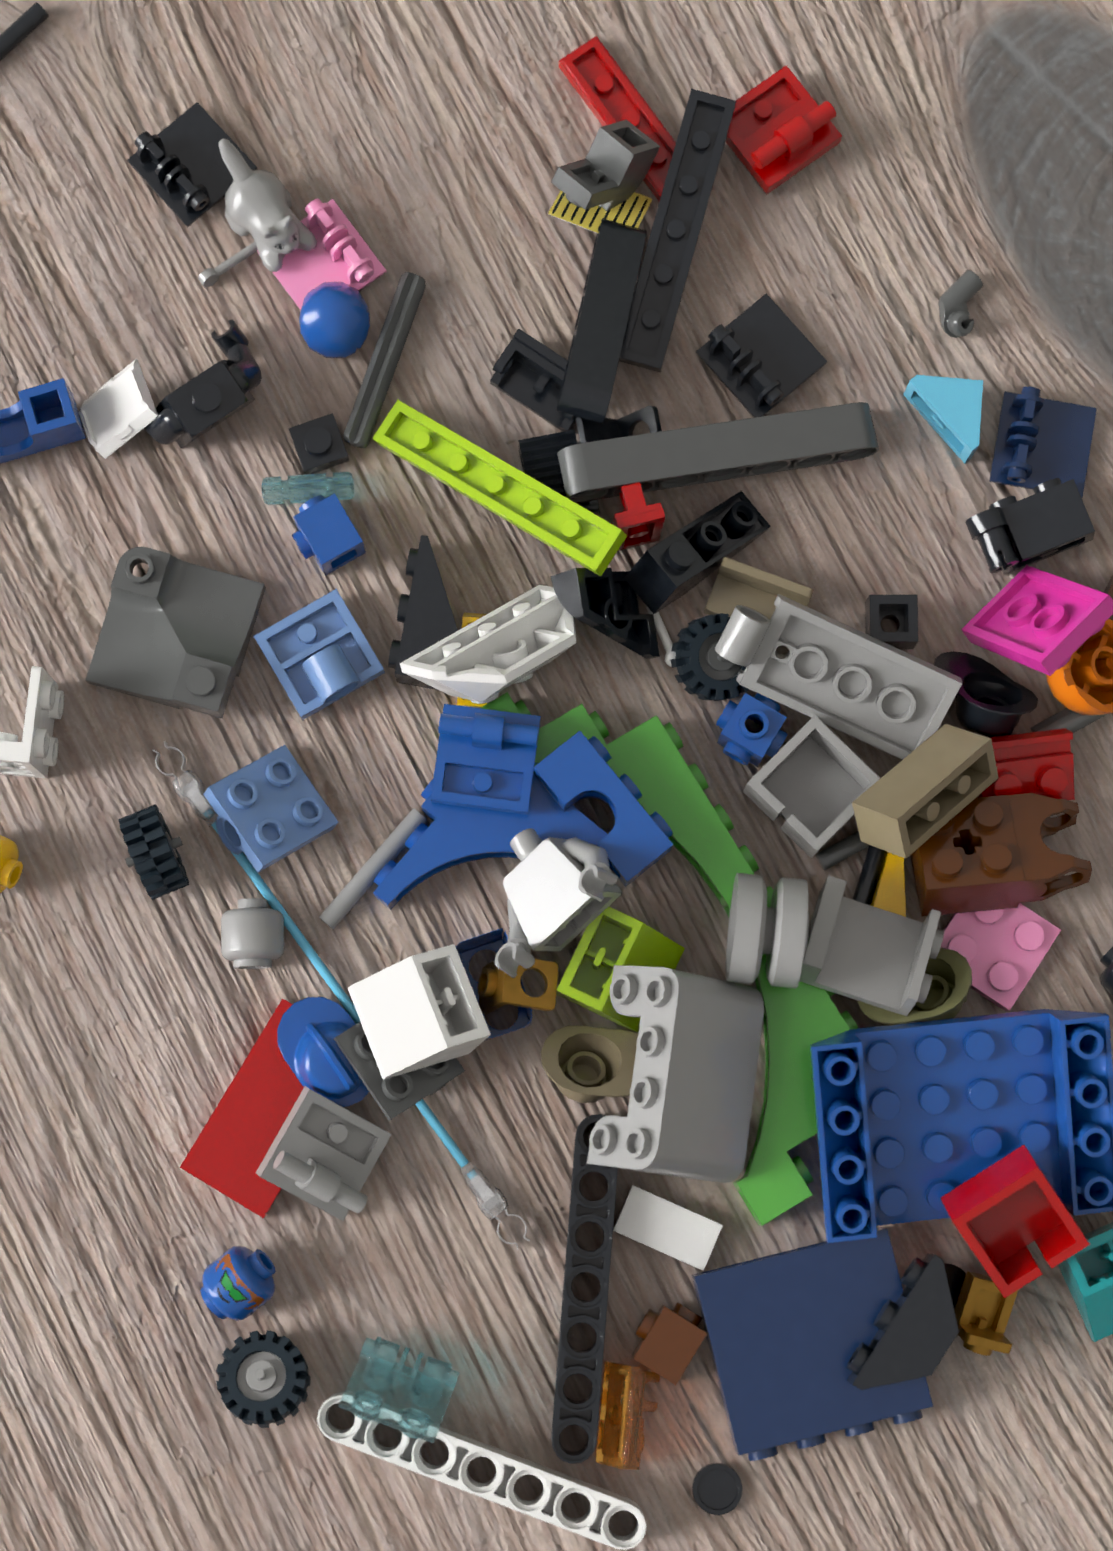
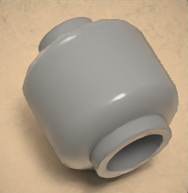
M239 899L238 909L226 911L221 918L222 956L229 961H233V968L235 969L272 968V961L279 959L284 953L283 914L278 910L267 908V899Z

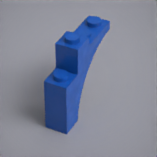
M534 774L528 815L432 803V779L421 794L425 799L421 807L423 813L432 819L433 822L429 827L421 823L405 842L409 851L398 864L391 859L381 869L373 881L378 885L373 893L380 902L391 910L418 884L450 867L487 858L519 859L511 848L510 842L514 836L528 828L535 829L542 841L549 837L562 839L576 837L594 845L606 836L607 833L573 805L566 811H563Z

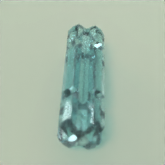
M335 472L333 477H326V473L288 476V480H281V476L265 477L262 479L261 485L262 498L267 505L284 504V500L287 499L290 500V503H305L316 496L323 495L324 498H327L334 493L338 500H349L354 498L355 493L354 478L350 472Z

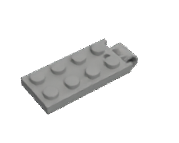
M779 593L774 601L776 609L771 619H768L754 609L737 605L715 647V651L726 660L746 667L745 671L740 669L736 677L739 685L811 718L816 715L824 724L902 760L938 730L962 685L960 677ZM783 645L788 647L789 651L786 654H779L776 651L777 647Z

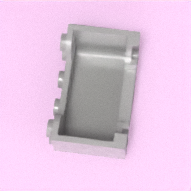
M614 965L610 985V999L613 1008L617 1013L625 1016L641 1017L627 1117L609 1115L597 1121L589 1138L587 1164L719 1183L734 1181L743 1170L746 1157L764 1015V1001L761 993L756 988L748 985L726 982L725 980L666 967Z

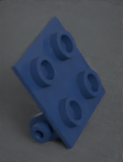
M1023 387L1021 394L1005 391L989 482L1033 490L1039 484L1051 479L1060 478L1062 483L1074 479L1080 496L1083 498L1097 408L1041 398V390L1035 387Z

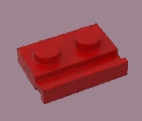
M1067 728L991 737L999 778L976 798L1034 793L1055 799L1075 800L1074 761L1070 740H1073V732Z

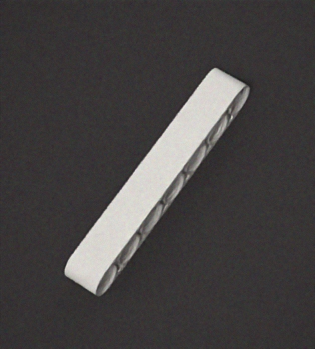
M334 1393L326 1399L318 1411V1426L324 1436L363 1453L615 1549L627 1550L634 1548L645 1536L646 1522L639 1505L633 1500L353 1393ZM345 1403L352 1408L355 1414V1422L352 1427L341 1430L335 1428L330 1423L328 1413L333 1404ZM383 1421H393L402 1432L401 1442L394 1447H384L379 1444L375 1438L376 1425ZM429 1439H440L447 1445L449 1457L444 1463L432 1465L422 1457L421 1446ZM480 1456L492 1460L496 1467L495 1476L490 1481L484 1483L473 1480L467 1469L470 1461ZM527 1474L538 1477L543 1484V1491L540 1496L530 1501L520 1498L514 1489L517 1479ZM570 1493H582L590 1501V1508L584 1516L570 1518L563 1512L561 1508L562 1501ZM622 1510L631 1512L637 1518L634 1531L626 1536H618L608 1527L612 1515Z

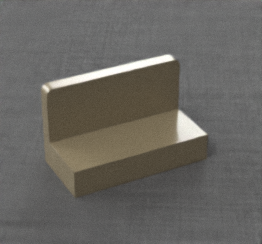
M724 557L704 613L709 615L724 613L729 614L728 617H731L735 607L742 605L754 609L768 619H771L776 609L774 601L778 593L804 606H808L814 590Z

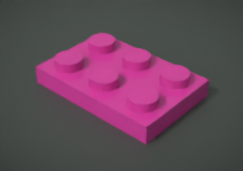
M1026 565L961 630L970 643L1051 676L1056 670L1068 663L1071 655L1090 636L1098 633L1103 628L1105 621L1113 614V599L1104 592Z

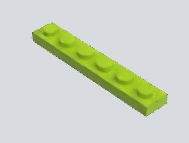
M400 400L396 401L372 438L381 447L599 576H602L627 537L618 527Z

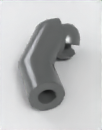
M966 270L940 297L938 302L941 327L944 332L953 338L968 335L974 327V319H969L967 302L983 287V282L977 274L970 270Z

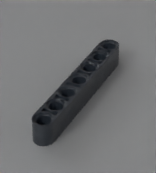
M601 1114L590 1115L583 1119L577 1127L574 1141L551 1429L554 1452L561 1460L571 1464L582 1463L589 1459L597 1443L618 1168L587 1164L589 1148L584 1143L583 1134L588 1125L597 1123V1121L605 1116ZM588 1172L600 1173L607 1181V1192L598 1201L587 1200L580 1192V1180ZM585 1222H595L603 1230V1242L595 1250H584L576 1243V1230ZM581 1272L593 1273L597 1276L600 1283L599 1292L590 1300L578 1299L571 1290L573 1279ZM577 1323H587L596 1332L595 1342L587 1350L580 1351L574 1349L567 1341L568 1331ZM573 1374H583L592 1383L591 1393L587 1398L580 1401L571 1400L563 1391L564 1382ZM569 1425L581 1426L588 1434L586 1445L579 1451H568L559 1442L560 1433Z

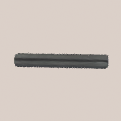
M404 272L401 275L343 434L344 441L352 446L366 448L371 439L426 287L425 279L417 274Z

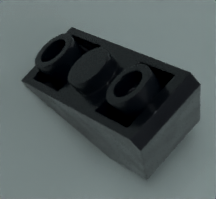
M927 1253L923 1260L918 1257L913 1259L900 1281L906 1285L896 1303L889 1299L877 1315L873 1325L879 1328L871 1343L868 1346L862 1342L848 1361L846 1368L852 1371L846 1381L860 1390L931 1376L959 1333L944 1262L935 1254Z

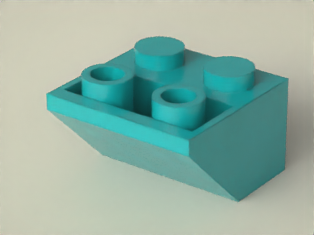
M1113 1222L1085 1234L1084 1236L1090 1245L1058 1264L1092 1342L1113 1334Z

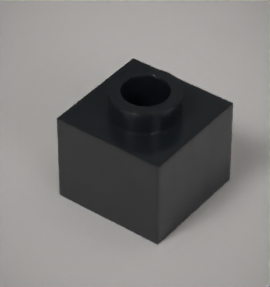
M869 595L865 602V634L898 649H914L918 643L917 595ZM884 619L893 620L897 625V631H883L881 621Z

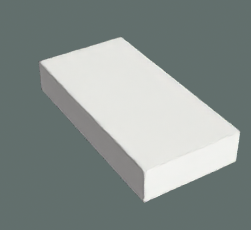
M632 1185L613 1231L704 1271L723 1225Z

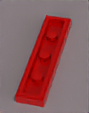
M595 36L560 59L559 68L602 126L628 120L660 146L643 180L660 202L676 141L599 38Z

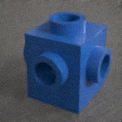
M745 693L739 704L730 700L720 715L716 725L723 730L717 744L723 746V753L734 761L746 766L750 762L758 767L765 754L772 758L785 741L788 734L782 731L781 727L787 717L779 713L781 706L774 700L759 693L755 697ZM749 718L761 725L763 729L758 733H751L746 729L745 721Z

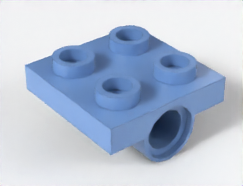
M337 589L254 635L256 642L302 720L385 673L384 668Z
M285 745L212 784L204 792V796L218 815L216 829L223 844L233 854L239 855L244 853L257 873L333 830L339 823Z

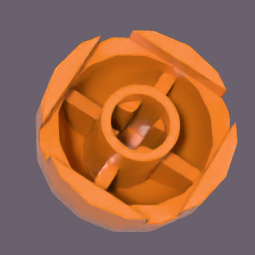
M1107 619L1103 628L1098 633L1090 636L1071 655L1066 665L1056 670L1051 676L1046 674L1047 683L1053 696L1064 707L1081 715H1106L1113 713V620Z

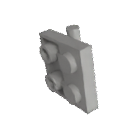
M304 1086L257 1169L256 1174L344 1221L349 1210L359 1214L364 1209L368 1197L361 1193L360 1190L392 1134Z

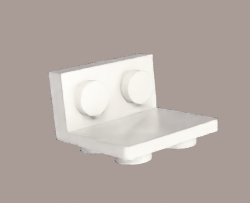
M31 667L22 742H18L17 735L0 732V774L47 778L49 766L56 765L58 738L52 736L54 720L61 719L63 714L64 692L58 690V684L43 667Z

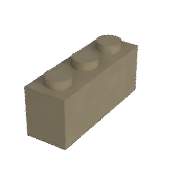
M944 724L852 802L861 842L905 859L909 857L999 778L991 738Z

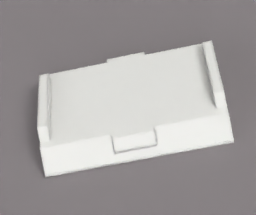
M137 358L87 398L80 408L81 411L78 412L89 443L105 459L153 422L158 416Z

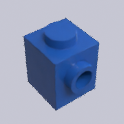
M335 493L327 498H324L323 495L311 498L300 506V513L293 516L299 530L292 534L296 545L305 559L314 556L325 576L366 553L363 540Z

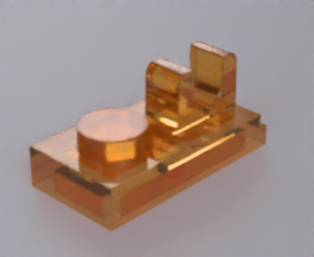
M605 1361L596 1463L623 1470L640 1469V1458L645 1444L642 1412H655L658 1408L657 1402L644 1399L645 1384L648 1382H660L659 1374L640 1370V1367Z

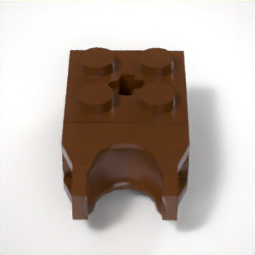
M1034 793L975 798L910 855L921 917L928 916L932 909L940 911L941 915L1018 908L1019 903L1043 901L1064 890L1088 883L1092 874L1090 861L1052 851L1042 840L1044 837L1054 835L1058 831L1076 824L1077 814L1079 813L1078 803ZM1060 813H1065V814H1063V815H1061V816H1058V817H1053V818L1050 817V816H1054V815H1057V814H1060ZM1069 872H1076V873H1073V874H1071V875H1066V876H1065V874H1067V873H1069Z

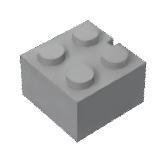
M814 715L746 784L743 793L773 822L779 816H782L786 821L780 829L812 859L855 815L852 802L875 784L880 777Z

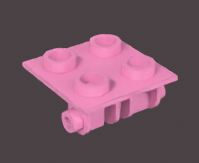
M318 198L311 201L305 207L308 216L300 221L314 234L317 240L315 248L309 251L296 249L289 254H285L281 269L272 273L301 310L304 298L308 292L324 282H344L360 291L385 274L387 270L336 202L331 199L327 203H322Z

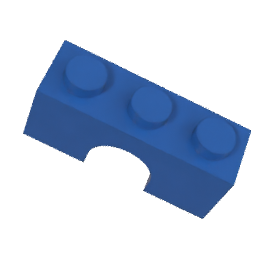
M64 378L18 391L20 400L13 406L0 410V464L86 439L74 395Z
M578 731L534 766V775L563 811H566L577 801L584 798H597L610 806L614 813L615 825L596 845L606 850L610 869L626 887L671 851L673 844L668 838L673 835V831L656 811L651 815L645 811L637 801L642 797L640 790L625 773L620 777L614 773L607 764L612 758L603 744L595 736L587 740L583 733Z

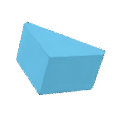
M925 375L913 377L909 381L903 395L964 464L972 458L980 442L983 380Z

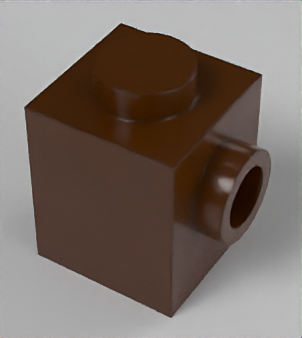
M678 1302L673 1310L663 1304L657 1313L649 1309L635 1331V1335L640 1337L641 1340L632 1354L633 1359L674 1385H677L708 1334L698 1327L702 1317Z

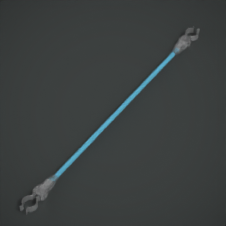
M164 741V745L168 750H177L181 753L183 758L181 770L184 773L177 778L173 773L167 774L162 772L159 767L161 755L153 750L157 753L155 758L157 769L164 775L175 778L172 782L173 787L181 800L189 803L198 817L203 819L209 827L212 826L217 832L216 819L218 815L204 796V783L191 770H184L186 766L184 754L175 747H168L167 742ZM233 854L262 896L267 899L271 908L283 914L284 926L356 1024L359 1023L360 1019L353 1002L257 873L245 854ZM423 1099L415 1104L461 1167L460 1171L464 1175L467 1186L476 1196L477 1206L486 1217L491 1220L495 1218L499 1221L497 1225L499 1238L507 1244H516L518 1250L516 1242H507L500 1236L499 1225L501 1221L496 1216L505 1210L506 1215L519 1217L525 1225L523 1237L525 1240L530 1241L525 1237L527 1225L524 1219L516 1214H508L506 1208L509 1207V1204L503 1192L493 1186L483 1171L475 1167L472 1161L469 1162L426 1102Z

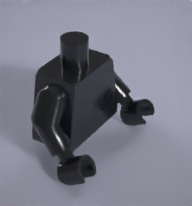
M228 321L231 327L226 333L219 336L214 330L211 334L212 339L228 360L217 362L167 395L157 405L156 411L158 416L144 428L155 441L166 445L176 441L182 449L255 400L250 391L261 383V370L247 347L248 339L235 321Z

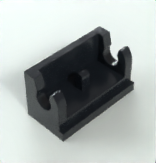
M518 329L492 369L495 373L490 379V384L562 432L571 430L576 423V416L556 411L567 360L521 329Z

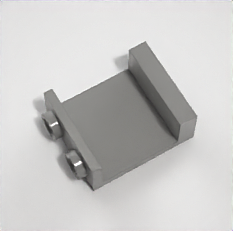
M828 875L819 892L810 922L800 982L907 1016L916 1002L922 1004L925 1002L931 986L932 975L926 974L925 971L929 958L936 959L943 941L944 931L937 929L941 912L932 909L922 923L843 897L847 881Z

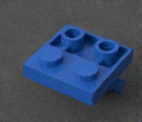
M444 704L443 714L440 715L438 733L440 735L431 802L528 815L541 716Z

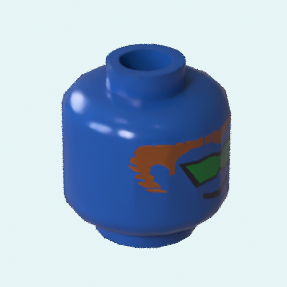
M234 1246L204 1270L202 1276L203 1287L200 1290L203 1301L218 1318L226 1319L228 1317L236 1321L244 1320L273 1297L275 1284L272 1275L276 1272L275 1266L271 1259L259 1249L253 1252L244 1246Z

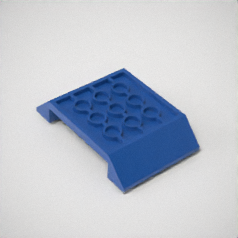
M1038 1009L850 1029L810 1045L827 1243L877 1238L876 1226L950 1218L940 1197L1024 1144L1073 1216L1113 1211V1065L1108 1014Z

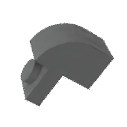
M628 120L600 127L586 158L559 166L551 183L565 193L569 202L586 210L599 205L604 210L609 211L629 199L637 190L648 173L660 146Z

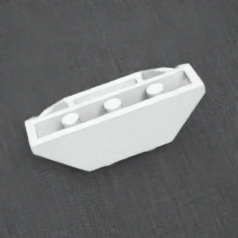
M538 585L401 662V670L403 673L450 696L471 700L474 704L488 703L495 700L499 696L500 691L512 684L529 680L533 676L534 671L550 663L576 644L575 617L562 606L554 587Z

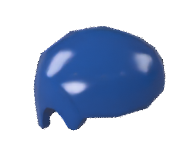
M324 282L308 292L304 298L299 317L300 333L309 349L325 358H345L362 347L367 338L370 327L368 305L360 292L344 282Z

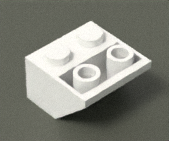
M455 944L410 956L348 988L383 1080L470 1054L491 1035Z

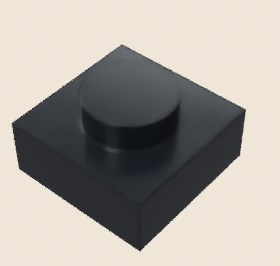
M333 413L288 428L305 476L349 461Z

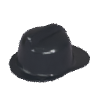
M952 651L942 653L934 660V666L962 679V685L956 695V714L961 724L988 738L1011 735L1022 714L1030 713L1037 708L1038 698L1031 690L1013 681L994 665L980 657Z

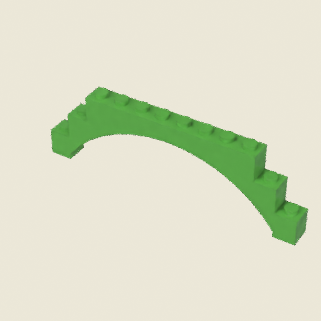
M508 692L481 707V709L531 715L524 702L519 700L514 703ZM580 704L539 729L535 766L578 731H581L587 740L595 736L603 744L612 758L607 764L618 777L625 773L634 782L642 794V797L637 801L649 815L656 811L666 821L673 831V835L668 839L697 870L717 897L729 918L735 875L737 873L754 874V872L759 870V866L746 845L738 848L729 833L730 830L734 829V826L724 808L720 804L713 807L704 793V790L709 788L698 766L695 763L688 766L678 751L684 745L672 724L668 722L662 725L656 715L606 744L604 738L609 736V732L596 711L588 714L583 704ZM771 886L767 887V907H771L773 894ZM762 954L759 975L754 980L756 989L761 993L764 1001L763 1030L766 1057L764 1098L756 1140L744 1176L733 1182L756 1223L760 1226L765 1225L813 1195L807 1185L814 1180L806 1165L799 1156L791 1159L787 1151L817 1134L814 1083L811 1079L813 1071L810 1045L850 1029H859L847 1010L841 1014L830 998L836 993L800 981L796 989L770 986L766 978V954Z

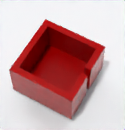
M1025 1144L940 1197L953 1224L1004 1298L1043 1275L1027 1245L1035 1241L1051 1269L1090 1245Z

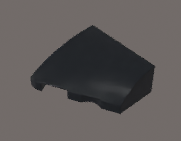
M610 567L606 568L602 576H599L587 568H574L550 576L560 603L576 619L646 659L660 656L653 614H639L636 592L624 579L630 571L612 572Z

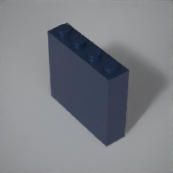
M877 1228V1238L834 1243L824 1241L692 1274L705 1332L708 1333L706 1336L734 1449L739 1456L747 1454L749 1461L769 1458L778 1454L776 1446L795 1441L797 1449L813 1447L826 1442L825 1434L843 1429L846 1437L868 1433L875 1430L874 1421L892 1417L894 1424L912 1422L923 1418L922 1409L933 1407L926 1377L860 1390L846 1381L852 1373L846 1366L854 1351L862 1342L869 1346L879 1330L873 1324L880 1310L889 1299L896 1303L903 1292L887 1228Z

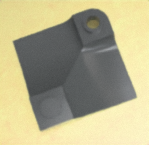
M135 547L126 551L117 564L111 583L110 603L85 680L91 685L180 709V707L223 719L235 677H239L265 593V585L260 582L191 564L169 553L148 547ZM139 563L149 565L147 574L142 577L133 575V568Z

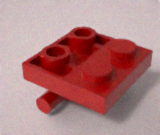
M786 65L736 100L726 143L764 192L769 194L841 142L842 135L830 121L837 116L832 104L829 101H825L818 106Z

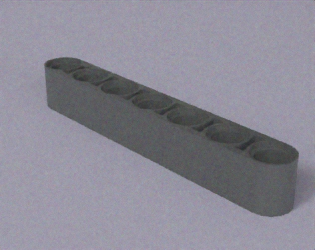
M857 402L580 443L560 450L557 456L566 498L573 502H585L618 497L621 493V486L640 482L644 493L853 461L875 454L879 451V445L869 404Z

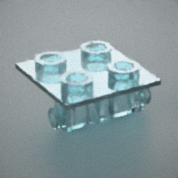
M377 1336L376 1340L366 1337L360 1358L338 1407L352 1412L361 1419L373 1420L400 1430L408 1437L421 1438L434 1443L460 1372L452 1370L451 1363H446L428 1356L423 1372L418 1371L424 1353L419 1352L414 1368L405 1366L410 1348L405 1347L400 1362L397 1363L395 1360L401 1345L382 1339Z

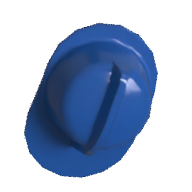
M308 997L294 1003L281 1018L277 1028V1039L282 1056L303 1087L310 1088L342 1107L358 1103L369 1091L334 1041L336 1036L356 1024L337 1002L324 997Z

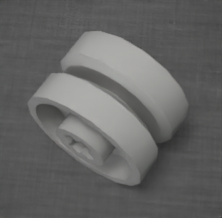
M737 873L735 875L728 923L726 982L752 984L759 975L762 954H766V978L770 986L795 989L798 987L809 932L808 883L806 879L782 877L774 886L771 907H767V885L763 876Z

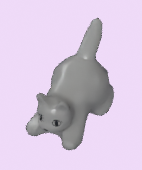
M221 139L219 141L221 156L233 177V183L225 193V217L231 229L238 235L243 237L251 234L263 265L269 271L277 272L282 267L285 254H289L296 249L312 250L315 248L317 240L314 234L291 211L290 193L274 173L267 170H252L234 145L227 139Z

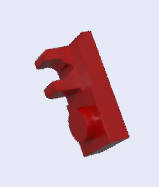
M640 482L621 486V493L619 495L623 512L614 514L611 524L621 529L627 537L618 551L659 541L665 520L661 502L646 505Z

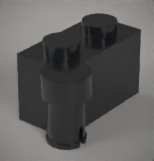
M1060 478L1048 480L1033 489L1035 494L1019 501L1016 500L1015 496L1003 498L991 504L988 510L966 520L965 523L973 540H978L991 574L1002 571L1006 575L1026 565H1031L1093 540L1095 530L1074 479L1064 483L1061 482Z

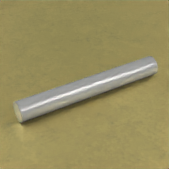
M413 808L319 918L334 930L373 885V881L381 869L391 859L394 860L405 848V842L421 823L425 824L428 820Z

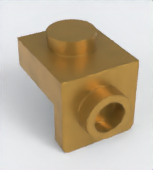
M967 1271L954 1310L959 1330L957 1335L963 1340V1346L966 1349L985 1356H990L993 1350L1010 1354L1013 1344L1004 1336V1332L1018 1290L1004 1298L990 1276Z

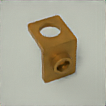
M535 959L534 965L529 969L519 965L515 978L510 977L497 968L495 960L482 968L478 981L479 1006L482 1014L487 1015L506 1004L542 1011L553 1010L556 1005L558 964ZM535 970L543 977L545 989L540 997H531L523 991L520 980L524 971Z

